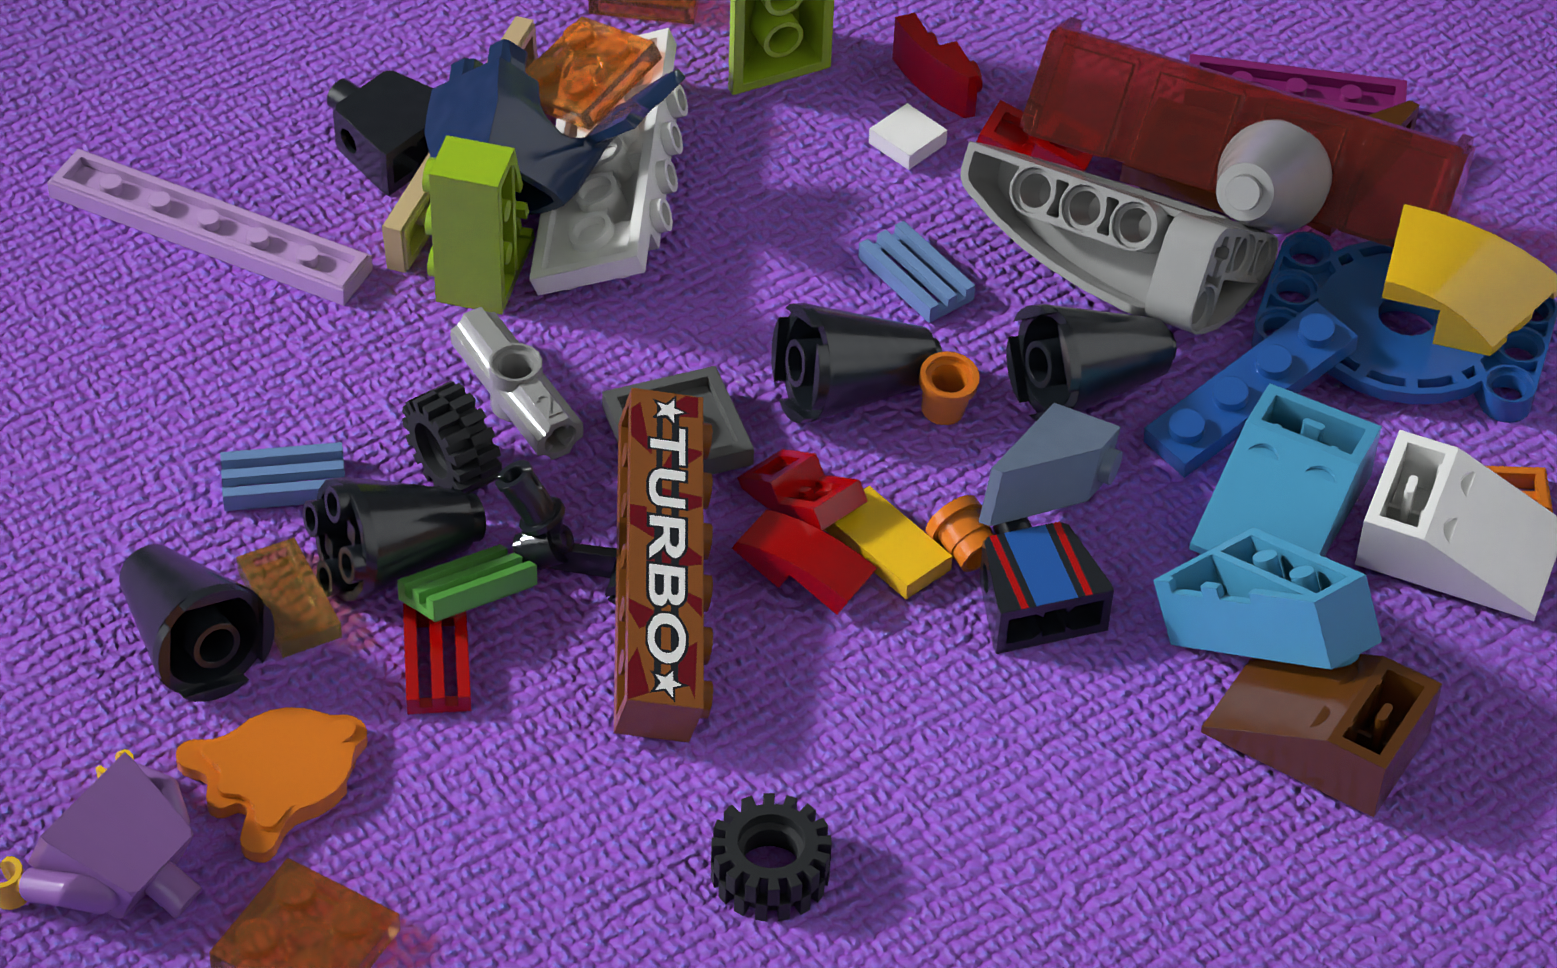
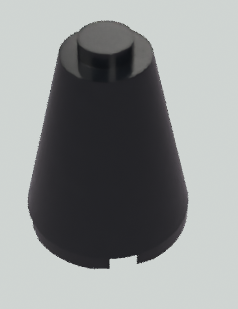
M793 303L786 307L791 312L789 317H779L776 322L772 338L771 364L774 382H785L788 398L779 399L782 410L791 421L805 423L920 388L919 375L923 362L929 356L942 352L940 342L933 338L932 333L926 327L807 303Z
M1036 304L1022 308L1014 321L1022 320L1018 336L1008 337L1006 348L1007 369L1013 392L1019 403L1029 402L1037 412L1036 414L1029 415L1035 421L1053 403L1082 412L1161 377L1171 368L1177 350L1173 333L1158 318L1050 304Z
M160 544L141 547L133 552L124 562L119 576L121 589L155 672L166 687L179 693L183 698L194 702L216 700L238 690L249 680L244 673L257 658L262 663L265 661L274 640V619L271 610L253 590Z

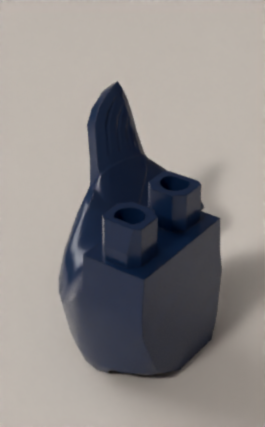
M502 39L490 45L487 63L483 64L476 59L463 58L451 64L449 81L432 89L424 132L430 157H437L446 135L515 148L523 182L521 193L515 192L516 201L528 204V215L549 212L564 206L579 191L608 145L620 134L635 129L645 116L660 104L686 76L679 69L665 74L624 103L616 106L585 137H569L561 133L552 124L540 105L539 82L526 73L527 51L507 39Z

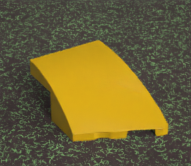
M1404 204L1382 298L1440 310L1432 344L1491 356L1506 343L1508 334L1520 330L1531 320L1534 310L1549 297L1555 299L1557 297V274L1523 249L1465 221L1435 211Z

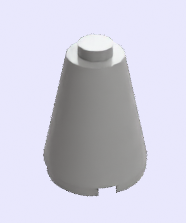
M1280 119L1257 122L1238 132L1227 144L1221 155L1216 186L1218 203L1228 216L1247 227L1271 234H1283L1297 230L1313 220L1322 208L1327 194H1329L1332 183L1330 159L1324 146L1310 132H1306L1302 128Z

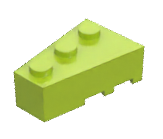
M446 135L437 157H429L427 159L422 177V189L424 192L430 193V204L425 217V233L432 235L433 244L428 257L427 274L435 279L436 302L471 309L482 307L484 311L503 314L535 239L534 230L522 227L520 218L527 219L528 204L516 201L515 192L521 193L523 187L515 148Z

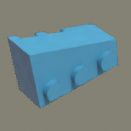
M1255 527L1153 580L1171 645L1332 670L1352 664L1359 658V654L1382 642L1366 574Z

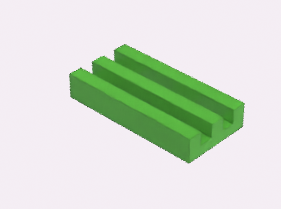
M499 544L398 579V600L437 622L532 588L534 585H537V565L531 561L522 563V556L515 552L508 554V548Z

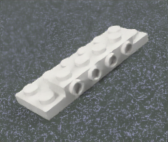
M666 28L569 51L555 127L569 137H585L616 106L624 103L660 77L672 72L677 43L670 29ZM680 84L660 104L654 107L635 129L620 134L608 145L579 191L564 206L540 214L529 279L538 296L645 273L648 251L659 249L661 233L671 231L673 226L672 213L666 200V195L676 192L678 188L677 174L671 158L673 155L681 154L683 151L682 136L676 121L677 118L685 117L688 113L686 95Z

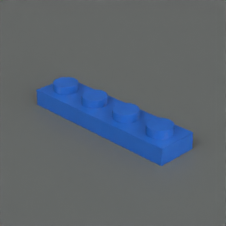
M1316 301L1144 427L1143 442L1185 478L1239 438L1246 420L1269 383L1298 394L1356 351L1358 335Z

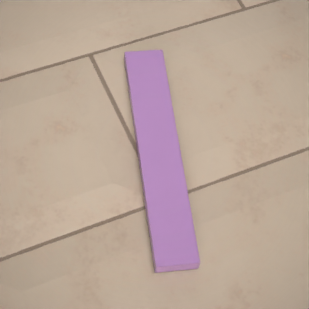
M77 149L47 182L49 197L343 306L373 270L372 255L81 149Z

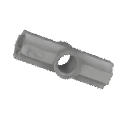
M482 307L464 313L460 322L451 329V344L490 393V406L493 413L500 419L512 422L538 456L546 455L551 460L570 453L573 445L583 437V422L543 373L540 353L532 346L519 343L495 312H487Z

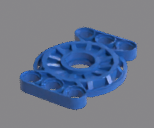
M1296 232L1285 238L1255 318L1251 342L1252 348L1268 337L1264 332L1271 329H1279L1317 301L1358 335L1356 351L1327 371L1330 376L1353 390L1381 400L1404 404H1440L1466 398L1474 394L1482 411L1497 421L1507 423L1518 422L1529 415L1557 318V302L1555 299L1549 297L1534 310V312L1539 313L1544 318L1542 321H1529L1520 330L1508 334L1506 343L1491 356L1436 345L1432 343L1440 310L1382 298L1395 239L1370 240L1348 245L1334 252L1330 242L1314 232ZM1308 254L1318 259L1319 262L1312 265L1296 262L1292 256ZM1284 291H1293L1302 294L1306 300L1298 303L1288 302L1278 294ZM1391 311L1410 312L1427 320L1432 325V329L1424 334L1402 335L1387 328L1382 323L1379 315ZM1510 348L1522 349L1529 352L1533 358L1530 360H1517L1507 355L1505 350ZM1500 387L1511 388L1519 392L1522 398L1507 400L1499 397L1493 390Z

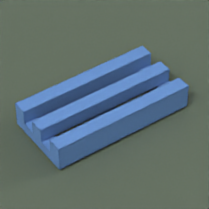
M905 221L895 225L894 234H890L887 230L878 233L877 242L874 244L869 239L859 243L858 258L928 323L974 300L975 284ZM890 254L897 262H899L908 271V275L899 266H897L887 255ZM925 286L933 295H935L940 300V302L934 300L921 287Z
M342 442L220 452L224 511L304 505L307 500L317 498L318 490L326 480L325 478L345 477Z

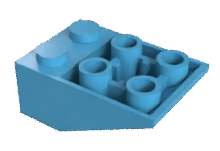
M1269 383L1245 422L1190 542L1189 550L1203 554L1255 527L1325 557L1371 477L1382 426Z

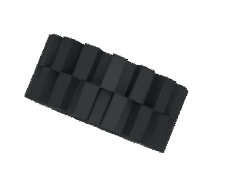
M449 381L405 402L406 405L403 406L402 412L406 417L402 418L403 427L410 433L406 435L408 445L414 446L416 453L413 454V457L417 464L422 463L424 467L423 475L427 481L433 480L434 487L459 489L467 494L498 480L497 476L502 471V463L497 457L501 456L499 446L492 442V438L496 436L492 427L487 428L484 422L487 416L483 409L477 410L475 407L476 399L471 393L466 394L464 386L460 383L455 385L454 381Z
M763 793V804L761 805L755 804L752 795L741 799V812L733 805H730L724 811V821L717 819L713 828V837H711L712 884L714 888L719 886L718 897L724 904L734 899V911L742 916L746 914L749 907L755 908V920L767 921V911L777 910L778 921L790 919V908L792 906L796 908L800 915L810 910L811 899L818 903L824 895V886H828L832 847L831 835H828V825L824 818L816 820V809L808 803L798 811L797 798L786 795L783 805L774 804L775 793ZM775 846L788 850L796 856V860L783 867L766 868L750 862L745 856L753 849Z

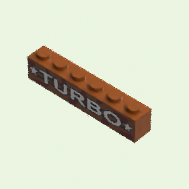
M631 387L618 423L614 671L615 734L689 743L699 719H708L711 712L713 683L712 681L704 680V665H708L711 657L713 629L711 627H704V612H707L710 607L713 577L712 575L704 574V560H707L710 555L713 526L711 523H704L703 509L706 510L710 503L713 477L712 473L703 472V460H707L709 456L713 430L711 423L703 422V397Z

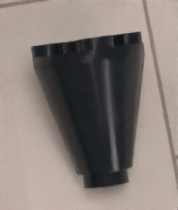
M340 477L326 479L318 490L317 498L307 500L303 507L305 529L309 536L316 538L320 559L317 565L319 588L325 597L339 596L344 601L366 599L397 584L398 579L424 571L464 552L471 547L473 542L481 541L486 532V516L479 497L474 493L465 494L459 489Z

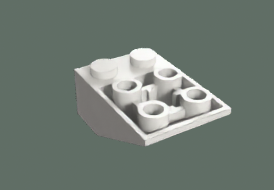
M1399 430L1363 522L1355 565L1534 621L1557 558V515L1460 448Z

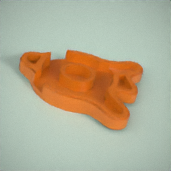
M294 707L268 710L248 719L237 729L215 739H192L183 742L176 750L177 768L184 776L201 781L207 785L206 800L210 815L220 819L237 813L246 815L240 835L241 851L247 859L257 863H265L276 855L284 837L294 826L319 817L335 807L347 794V781L355 768L358 756L366 749L368 744L367 729L360 719L346 714L329 715L311 709Z

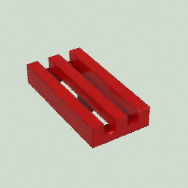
M403 603L407 715L472 711L467 611L434 622ZM442 626H455L458 696H445ZM429 627L432 697L420 698L417 628Z

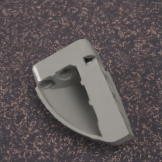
M969 141L961 167L962 185L986 215L1016 244L1050 270L1082 290L1127 313L1158 318L1165 324L1195 335L1206 334L1218 329L1231 320L1255 295L1274 266L1278 253V238L1274 234L1247 227L1239 222L1230 220L1226 216L1127 184L1000 147Z

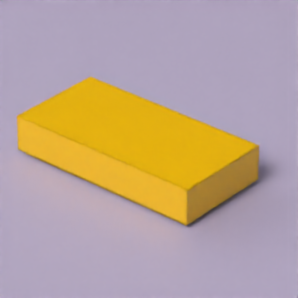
M871 486L863 489L868 502L824 529L831 536L843 542L877 567L874 573L905 600L949 572L952 567V555Z

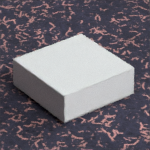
M908 103L869 128V144L908 170L942 148L947 142V129Z

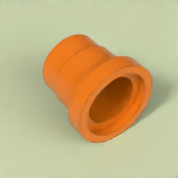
M945 351L935 353L923 362L919 375V385L922 390L921 409L924 416L931 422L939 425H952L960 421L964 416L969 400L977 392L980 379L978 368L968 357L956 352Z
M964 495L944 505L931 517L925 529L927 535L939 545L944 546L964 572H971L980 568L983 541L988 536L994 535L990 526L979 523L982 505L974 495Z

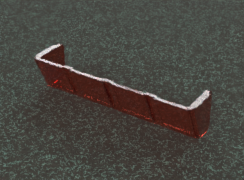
M1070 17L1052 29L1020 122L1023 132L1030 136L1101 158L1108 157L1124 162L1125 165L1198 188L1216 191L1217 172L1221 155L1227 144L1238 132L1264 120L1280 119L1290 122L1315 136L1324 146L1331 163L1332 183L1329 194H1327L1320 211L1310 222L1337 228L1341 232L1392 248L1394 247L1404 204L1435 211L1453 218L1457 217L1476 146H1473L1474 137L1463 134L1457 142L1422 133L1081 30L1082 20Z

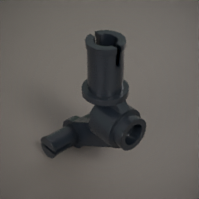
M519 460L506 466L498 474L497 478L499 480L495 481V485L500 492H503L521 518L519 527L522 532L515 534L513 538V552L522 556V563L527 561L535 563L537 571L548 568L610 578L608 587L605 590V596H610L608 601L616 605V548L574 543V537L570 528L563 524L566 507L560 498L549 495L533 472L530 463L526 460Z

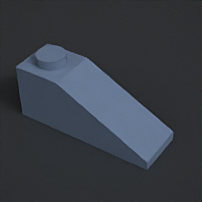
M1053 403L992 467L979 523L994 526L1089 501L1103 483L1111 485L1118 473L1123 452L1115 449L1121 427Z

